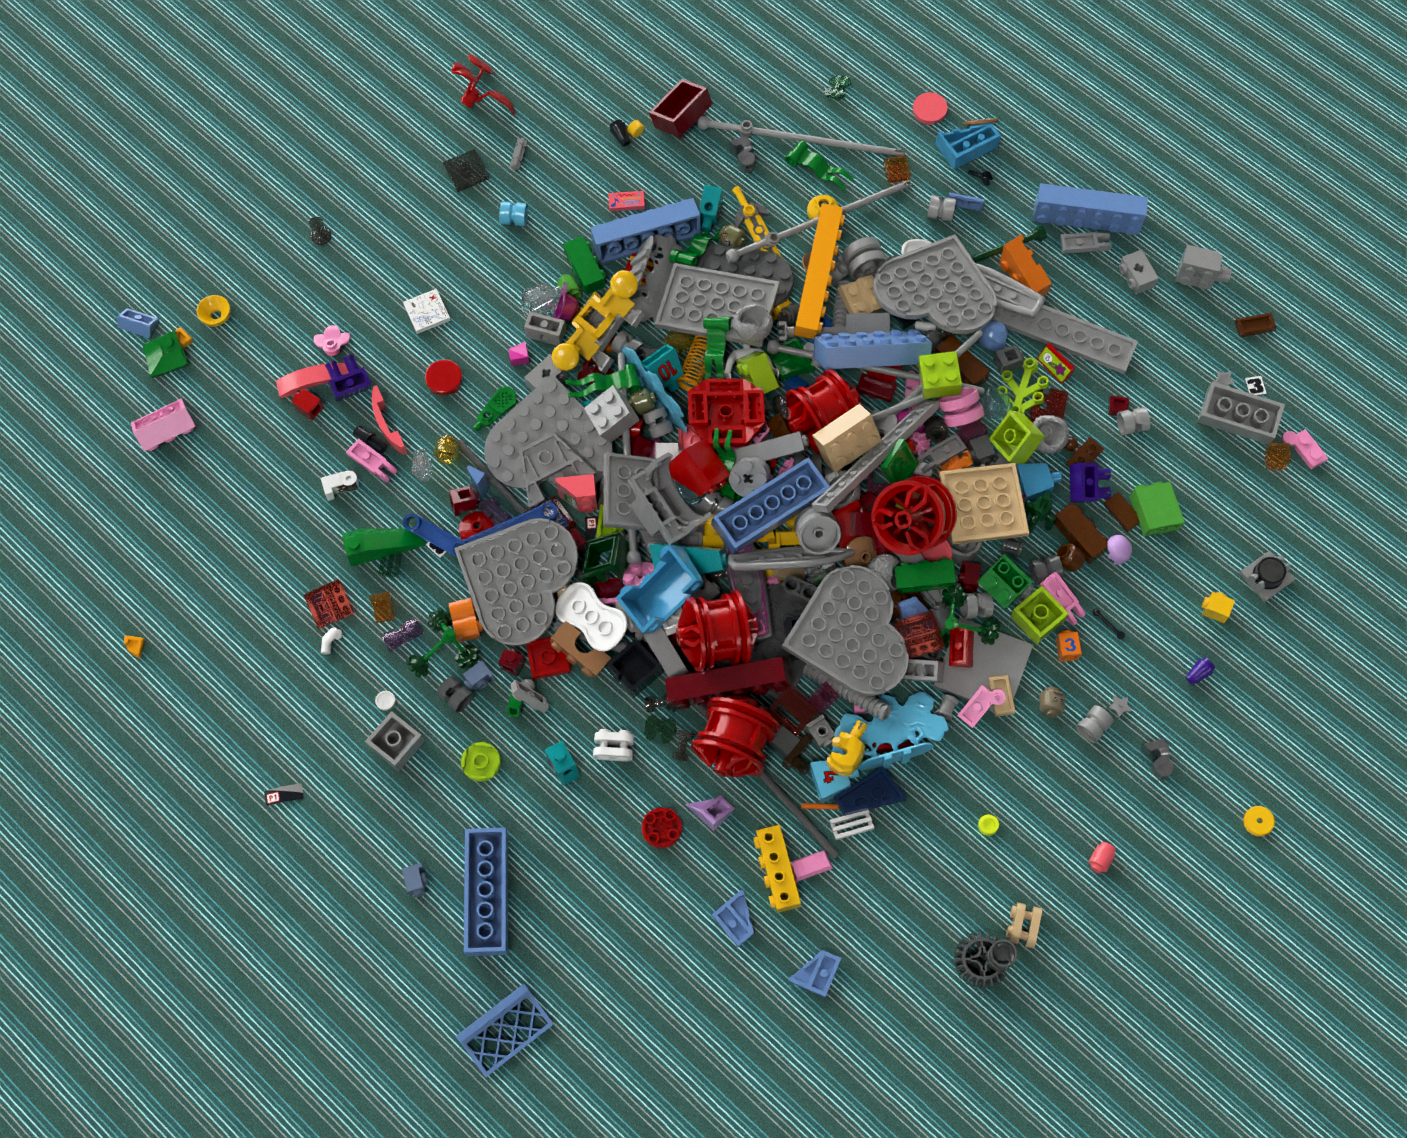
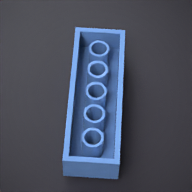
M1040 183L1034 202L1032 221L1139 235L1147 216L1148 197Z
M694 198L684 199L674 204H667L660 208L649 209L646 212L632 214L625 218L614 219L611 222L590 227L593 249L599 265L629 257L632 253L637 254L642 243L651 235L655 237V235L661 234L667 237L671 234L677 243L693 238L696 233L701 234L700 213Z
M909 329L907 332L891 330V332L887 333L883 331H874L873 333L856 332V334L841 332L838 335L823 333L821 336H814L813 358L824 369L918 364L919 356L931 354L932 342L917 329Z
M808 457L713 516L711 525L732 554H736L798 515L806 507L812 506L811 504L830 486Z
M506 827L465 829L464 953L467 957L508 955V831Z

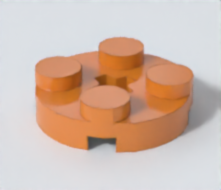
M968 450L962 452L963 456H954L940 468L942 471L956 470L962 467L965 469L973 463L971 454Z

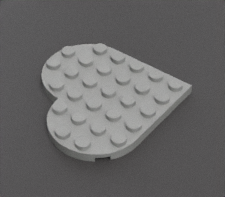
M955 234L886 261L877 270L873 282L874 296L879 305L888 313L904 319L916 320L928 317L935 326L954 334H970L985 328L993 319L997 306L994 290Z
M552 373L504 416L487 436L484 449L486 464L494 477L506 486L526 488L520 449L552 432L594 470L595 485L604 477L605 452L613 453L612 444L599 435L584 407L575 397H568L570 392ZM570 465L537 482V485L542 484L547 479L556 485V478L577 476L573 466Z
M530 519L454 548L479 621L490 637L506 645L522 646L532 643L544 635L549 629L555 614L553 593L558 592L570 582L578 565V548L574 538L567 529L549 519Z
M857 565L837 568L825 576L781 646L784 650L852 692L866 696L881 695L892 690L904 677L909 661L903 637L889 624L894 604L887 583L874 571Z

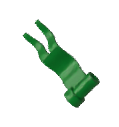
M802 140L785 156V161L790 166L795 167L798 163L807 166L814 171L819 179L832 181L843 191L846 188L840 180L826 173H839L850 181L854 179L844 169L833 168L828 165L820 154L807 150L808 145Z
M722 228L719 229L713 238L708 237L710 231H705L703 235L694 234L687 250L673 249L669 255L670 263L696 266L697 256H702L705 253L710 240H719V233Z
M704 317L703 328L707 329V350L704 357L705 379L711 378L713 360L715 361L718 379H723V356L726 347L725 335L726 331L731 329V317Z
M633 363L626 364L624 366L625 370L617 371L613 374L592 373L580 380H565L566 384L583 386L590 382H595L583 391L568 393V397L577 398L585 397L594 391L600 390L605 392L612 385L617 389L627 388V391L630 393L642 389Z
M715 428L713 446L717 450L718 457L731 472L736 461L735 453L730 446L732 430H728L724 444L725 452L719 445V429ZM728 478L726 480L728 483L721 489H717V491L721 493V497L727 496L736 503L741 499V496L732 489Z

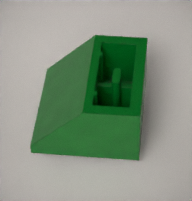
M1004 554L977 582L1004 609H1008L1033 581Z

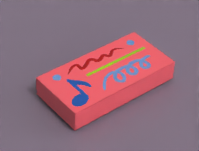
M644 191L608 193L610 212L645 209Z

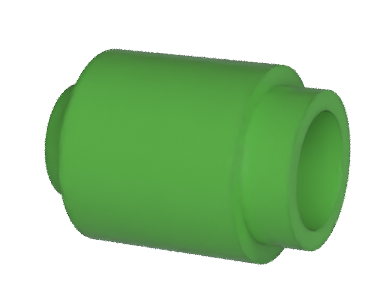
M571 274L562 275L557 282L560 290L563 283L566 282V293L576 298V300L581 297V289L574 276Z

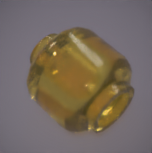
M670 330L664 339L665 345L668 344L674 347L677 353L687 352L693 344L691 334Z
M450 435L439 437L435 443L434 457L440 463L450 464L457 459L460 447L459 442Z

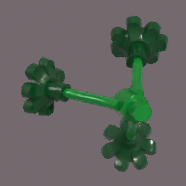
M949 586L948 590L943 589L942 595L944 597L942 602H945V604L949 603L951 607L949 618L946 620V626L941 632H937L936 628H934L935 632L927 634V636L937 634V645L940 648L947 649L949 646L947 641H949L950 636L945 633L949 629L963 628L978 632V635L982 637V643L993 645L995 643L994 639L999 637V633L996 631L1000 629V625L994 624V620L984 622L982 627L980 626L979 628L959 623V620L954 615L955 607H962L968 595L963 593L964 589L962 587H958L956 590L954 586Z
M442 608L437 609V614L431 612L429 617L432 620L428 621V626L433 627V632L438 633L442 630L444 634L439 643L426 655L419 658L411 655L406 660L409 670L411 672L415 671V676L418 678L421 675L427 676L429 673V666L426 664L428 658L443 644L451 643L455 644L459 649V654L454 657L455 661L459 662V667L461 669L465 665L468 668L473 667L472 661L476 662L479 659V656H477L479 650L469 644L465 647L459 644L455 638L454 630L447 628V626L453 624L452 619H449L451 613L449 611L444 613Z

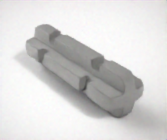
M524 138L517 139L510 162V168L513 170L520 169L525 152L524 148L527 145V141Z

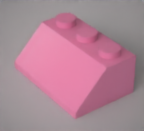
M182 398L131 422L133 433L143 451H152L158 448L159 444L171 442L176 438L175 436L181 433L187 434L196 427Z

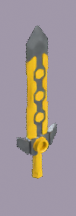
M739 186L734 187L732 191L741 204L735 216V225L739 227L744 221L754 242L763 240L769 233V230L761 216L769 215V212L765 207L757 203L756 205L748 203ZM765 246L759 249L782 257L776 246L772 248Z

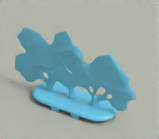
M626 346L622 348L627 364H635L637 377L641 382L642 389L647 388L649 392H654L657 398V402L654 403L655 408L664 405L668 413L666 418L671 421L672 426L677 425L680 430L687 434L686 426L681 419L684 417V414L678 403L664 389L658 375L645 370L635 350Z
M920 691L909 696L904 706L899 705L895 697L881 694L879 698L881 702L883 701L886 705L891 706V712L884 721L879 720V717H874V714L872 715L874 719L868 722L858 715L846 713L841 718L840 725L836 727L834 734L835 737H839L840 732L850 734L857 720L862 721L861 726L863 723L868 726L860 741L870 746L871 751L866 749L864 755L872 758L861 762L858 770H869L880 766L887 769L890 768L891 763L901 761V764L908 763L910 758L924 754L934 747L932 743L919 744L922 738L941 741L944 732L948 731L949 728L944 717L930 713L933 709L934 698ZM916 731L919 732V737H917V738H916V735H915V732H916ZM906 739H909L914 744V746L898 749V745ZM874 742L876 743V747H875V748H873V746H872V744H873ZM889 743L892 745L893 752L878 756L876 750L880 744ZM832 746L833 752L842 755L847 754L842 749Z

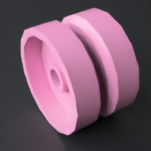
M977 388L961 389V395L946 396L938 399L941 411L946 412L943 415V419L947 427L965 425L984 416L982 404L976 403L980 399Z

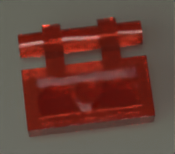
M1050 388L1048 394L1043 393L1046 409L1040 408L1041 404L1030 408L1029 414L1032 423L1036 418L1043 415H1053L1063 420L1068 392ZM1040 389L1037 392L1043 393L1044 389Z

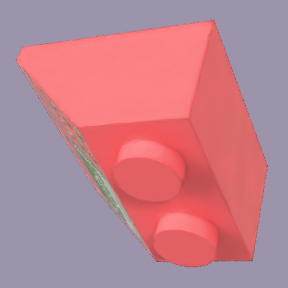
M594 474L556 478L558 495L579 512L591 513L594 510H598Z

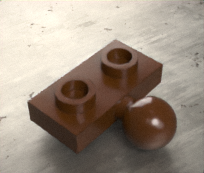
M1069 437L1064 449L1069 452L1073 451L1075 454L1065 465L1070 468L1072 464L1092 463L1104 448L1091 437L1081 447L1078 446L1076 438Z

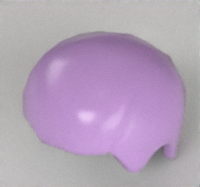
M1114 535L1109 538L1108 550L1110 554L1108 558L1115 561L1113 565L1128 561L1132 555V545L1129 540L1122 535Z

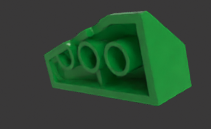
M360 528L342 534L351 567L425 546L423 538L406 528Z

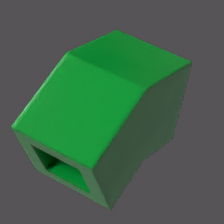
M512 693L507 706V716L520 717L524 701L516 700Z

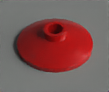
M485 512L469 513L460 522L459 535L462 540L496 526V522L492 516ZM479 524L480 527L475 529L474 526Z

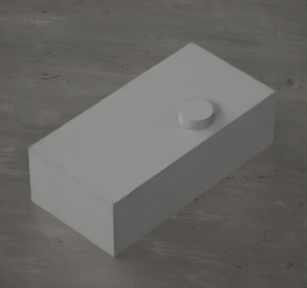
M1211 382L1197 422L1270 445L1276 437L1285 404Z

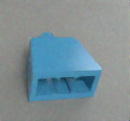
M1047 463L1016 465L1021 494H1025L1024 504L1027 500H1037L1045 492L1051 494L1054 489V483L1062 482L1061 472L1050 473Z

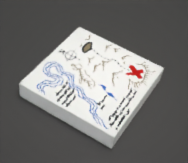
M437 289L403 302L417 334L451 321Z

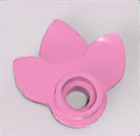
M335 325L327 327L324 334L314 336L315 345L323 348V351L329 356L337 355L340 352L341 346L347 344L350 340V333H340V329Z

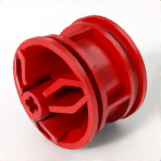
M831 369L825 370L822 375L818 376L815 379V384L807 388L798 387L795 390L791 389L786 392L788 426L792 433L804 432V435H807L809 440V446L807 447L817 454H820L812 435L858 404L862 406L857 390L854 387L849 388L850 384Z
M925 476L911 477L904 481L893 483L880 492L872 508V526L879 541L889 550L901 555H917L940 545L951 535L957 520V507L951 492L941 482ZM896 503L903 507L905 510L895 507ZM924 521L934 524V527H930Z
M732 590L730 594H722L720 600L708 602L703 597H697L696 600L692 596L686 597L679 617L678 628H676L677 642L697 672H703L705 667L707 669L713 668L716 661L729 660L732 665L749 663L758 634L756 617H754L752 610L738 590Z
M745 696L712 697L707 703L706 717L708 722L706 728L697 734L696 740L691 744V748L708 767L715 764L713 771L721 776H759L764 772L763 765L766 757L763 754L766 742L773 741L775 733H778L780 729V724L762 706L756 708L758 702Z

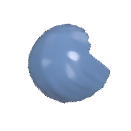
M991 321L985 328L981 329L983 335L978 339V342L984 349L996 352L1004 349L1008 332L1003 323Z

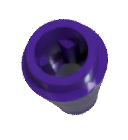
M1206 657L1198 659L1185 678L1191 685H1195L1213 674L1215 666Z

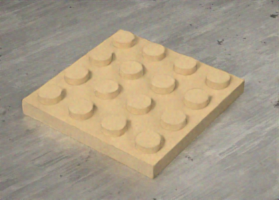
M1015 463L940 471V482L951 492L957 507V520L950 535L952 545L1029 535Z

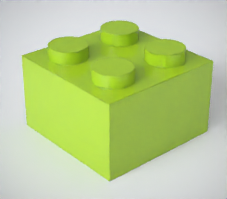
M754 351L736 359L738 374L742 375L743 379L755 387L761 388L763 394L779 387L766 353Z
M956 351L919 356L918 369L923 399L961 395L962 381Z
M1009 410L989 440L1010 463L1025 464L1045 436L1024 413Z
M1041 586L1014 608L1010 617L1037 645L1063 624L1069 613Z

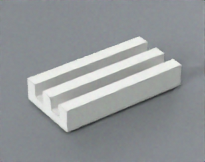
M869 810L841 816L829 821L835 840L874 830ZM862 816H865V817H866V818H863V819H860V820H856V821H853V822H850V823H846V824H843V825L835 826V824H837V823H841V822L848 821V820L855 819V818L862 817ZM868 823V826L861 827L838 834L837 832L839 830L850 828L856 825Z

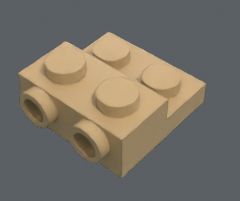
M873 275L858 278L855 282L841 285L837 289L849 314L881 313L884 310L874 296Z

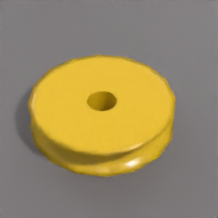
M1254 806L1244 814L1243 822L1249 833L1259 837L1265 836L1273 830L1275 818L1266 807Z

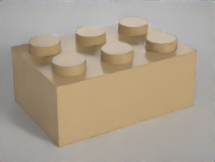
M860 404L812 435L823 461L834 472L839 471L882 442L871 413Z

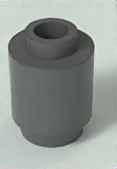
M791 303L782 308L778 314V320L786 321L787 325L795 323L800 305L798 303Z
M945 602L935 603L934 607L930 609L933 626L937 632H941L945 628V622L950 615V606L945 604Z

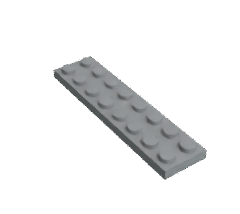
M1043 305L1035 317L1022 315L996 306L995 311L997 312L993 316V321L1003 323L1006 329L1045 344L1050 343L1055 348L1125 374L1138 343L1134 339Z

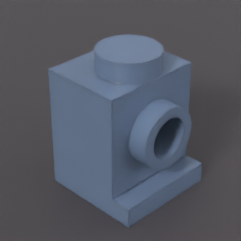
M482 660L463 674L465 678L464 685L474 692L477 689L481 690L486 687L488 681L492 683L496 681L494 675Z
M422 863L402 868L406 889L410 896L420 897L426 894L425 885L428 884L425 872L421 873L425 871Z

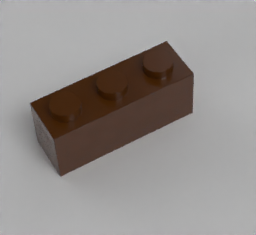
M951 335L936 347L934 354L956 351L962 344ZM968 350L958 358L962 383L980 387L988 380L990 371Z
M1072 502L1055 515L1054 525L1071 544L1076 545L1084 552L1085 561L1088 564L1107 552L1108 539L1098 532L1095 524L1084 516V512L1079 506Z

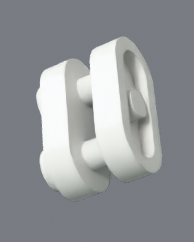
M600 729L599 732L595 733L594 742L600 744V747L593 749V758L609 761L632 760L633 751L627 749L628 746L634 745V735L630 731L620 730L619 732H611L608 729ZM608 745H615V746H620V747H619V748H612V747H608Z

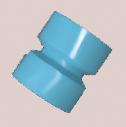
M502 201L499 212L500 224L511 225L514 223L515 226L525 227L528 219V204L517 202L514 205L513 202Z

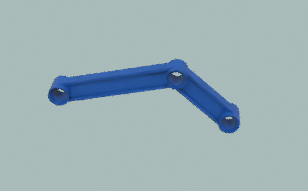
M547 502L464 540H460L412 513L407 514L403 518V526L412 533L457 557L454 550L456 547L530 519L543 518L554 521L559 516V509L553 503ZM548 507H553L554 514L547 517L545 510ZM412 518H416V526L410 528L409 521Z

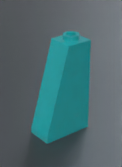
M657 542L649 545L654 570L661 561L659 558L661 549L669 545L668 543ZM672 544L685 549L699 574L728 568V554L722 548Z

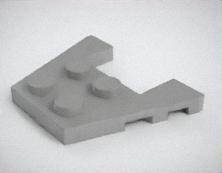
M593 309L586 321L597 328L605 317ZM630 310L624 318L617 314L606 331L595 341L600 348L592 359L597 363L598 369L606 374L615 361L603 353L604 349L624 320L637 328L645 316L642 311Z
M554 432L520 449L530 508L545 501L537 482L572 465L577 476L595 475L594 470Z

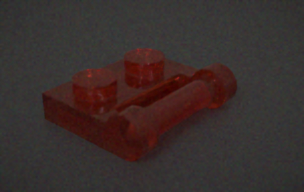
M787 687L786 691H782L766 710L796 737L818 712L817 709L791 687ZM779 705L800 722L797 727L776 710Z

